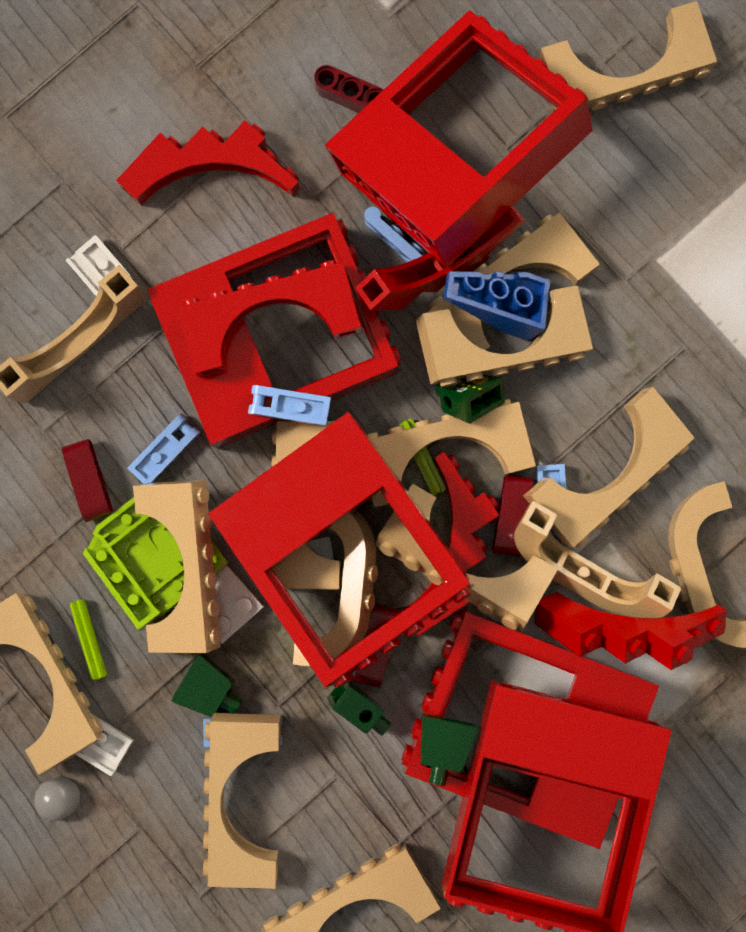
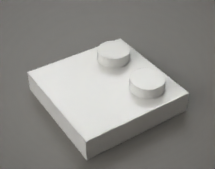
M226 566L216 575L217 582L215 586L216 600L219 604L218 623L222 634V644L264 608V605L229 566Z

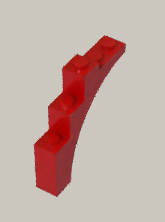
M245 120L225 142L213 129L209 132L202 126L183 148L172 136L166 138L160 132L116 180L120 187L140 205L146 202L158 190L175 180L195 173L214 170L238 171L258 176L277 185L292 197L300 190L297 181L299 177L289 167L283 169L277 163L279 161L278 158L270 150L266 149L263 151L267 147L264 137L266 135L265 132L255 123L251 126Z
M513 205L448 268H445L430 253H427L401 265L374 269L355 289L370 310H403L422 292H438L446 285L447 273L473 272L490 258L488 255L526 221Z
M445 452L435 457L434 461L444 478L450 498L452 522L448 549L463 570L467 571L486 558L484 551L487 550V547L479 536L474 538L472 533L498 517L499 514L496 510L500 507L491 494L486 496L483 492L474 498L472 493L475 492V489L467 477L462 480L457 470L460 469V466L452 455L447 457ZM431 583L416 601H418L420 598H422L427 593L432 591L438 585ZM453 600L446 605L448 611L435 620H431L429 617L422 622L425 627L417 635L419 636L468 604L469 601L463 600L455 603Z
M555 592L539 601L536 606L535 624L579 657L602 647L626 664L647 653L668 669L673 670L692 660L694 648L724 633L727 610L720 605H716L704 611L683 616L636 618L595 610L574 602L559 592Z

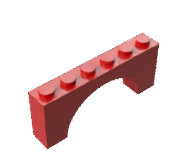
M330 260L320 264V268L309 271V268H301L293 271V275L282 278L281 275H276L265 279L266 283L255 286L254 283H247L239 286L238 291L227 293V291L223 290L212 293L210 295L211 298L202 301L199 298L184 301L183 306L177 307L194 374L201 377L226 370L224 352L231 332L247 315L266 306L291 304L304 307L325 321L333 334L334 340L362 332L343 262L337 263L336 260Z

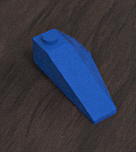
M449 272L446 278L444 300L503 333L528 341L545 330L550 280L528 272H517L516 274H504V272H495L494 274Z

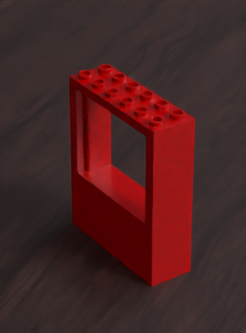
M469 10L325 144V147L339 173L445 268H448L584 140L593 129L590 119L591 114L587 104L588 98L582 90L578 88L573 89L559 73L554 74L548 70L546 64L541 59L537 58L535 60L521 44L515 45L502 30H495L491 27L484 16L480 15L478 17ZM479 49L557 108L484 177L409 116L413 110Z
M334 212L147 289L207 438L213 447L221 448L276 425L277 421L285 420L248 414L249 405H252L254 396L251 394L252 385L271 388L273 386L245 319L243 318L236 325L227 340L224 352L226 370L198 377L194 374L177 307L183 306V302L189 299L199 298L200 301L209 299L212 293L225 290L227 293H231L233 290L229 283L230 279L324 240L327 241L334 260L337 263L343 262L357 314L375 357L294 391L331 397V401H334L398 374V366L401 365L400 355L396 346L390 347L388 343L390 332L385 320L379 321L377 317L380 315L379 310H370L355 289L366 278L363 269L358 271L356 266L359 264L356 251L352 244L347 245V230L342 219L336 220ZM265 397L263 407L271 408L272 397Z
M349 412L208 513L324 687L334 685L337 688L345 685L354 678L352 672L356 669L359 671L367 669L378 661L376 655L380 652L383 654L391 652L402 644L399 641L404 635L407 637L415 635L425 627L422 622L429 617L431 620L439 618L448 611L446 605L453 600L455 603H459L472 594L470 588L474 584L360 423ZM381 491L444 582L334 660L272 568Z
M462 609L461 614L456 613L450 629L454 633L451 641L446 639L440 654L444 658L441 667L436 665L432 674L433 689L431 693H425L421 704L424 713L444 717L474 636L574 674L575 676L566 699L648 719L659 686L591 658L579 657L570 650L523 632L509 629L502 624ZM416 718L411 731L412 738L414 739L412 745L406 744L401 757V764L404 765L406 775L429 783L431 766L423 765L420 762L421 719ZM449 770L446 786L432 785L463 796L468 774ZM537 777L530 798L489 783L483 805L600 849L618 798Z
M491 680L441 883L444 898L448 899L449 904L457 907H465L466 904L476 906L477 910L484 914L494 915L495 912L506 914V918L515 922L522 923L524 919L535 922L536 926L546 930H553V927L564 929V932H624L672 730L656 721ZM493 766L623 799L597 908L466 875Z

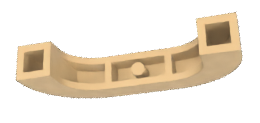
M725 481L701 487L689 494L678 505L669 525L668 542L672 556L669 564L673 575L678 577L681 587L679 598L682 603H686L689 614L716 606L698 549L697 533L701 523L708 516L733 508ZM726 617L724 633L714 638V640L727 645L746 648V618L732 620Z
M535 501L529 504L514 534L515 544L527 562L535 555L556 567L558 570L552 579L553 581L615 615L636 618H661L672 611L681 590L680 586L657 573L645 582H630L614 576L563 546L553 537L550 529L557 514Z
M355 509L329 527L341 538L345 550L338 620L334 628L327 635L319 637L334 660L363 640L369 626L371 610H373L375 605L373 585L378 575V569L375 566L376 544L368 523ZM295 644L293 664L310 666Z

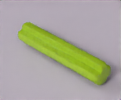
M413 419L405 420L399 424V426H404L405 430L416 428ZM425 446L413 457L431 494L434 496L444 492L446 485L427 446Z
M84 599L73 601L70 603V609L91 679L98 680L107 676V671Z

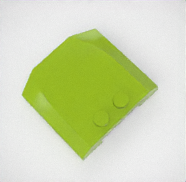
M133 497L96 526L93 532L94 536L88 548H85L83 555L135 627L142 631L146 628L147 624L158 621L177 606L183 591L184 565L180 549L172 534L158 520L147 515L135 514ZM211 539V544L214 548L213 567L214 573L217 575L229 561Z

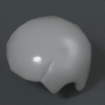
M63 776L45 781L34 794V806L38 815L48 821H59L71 816L80 804V791L77 785Z

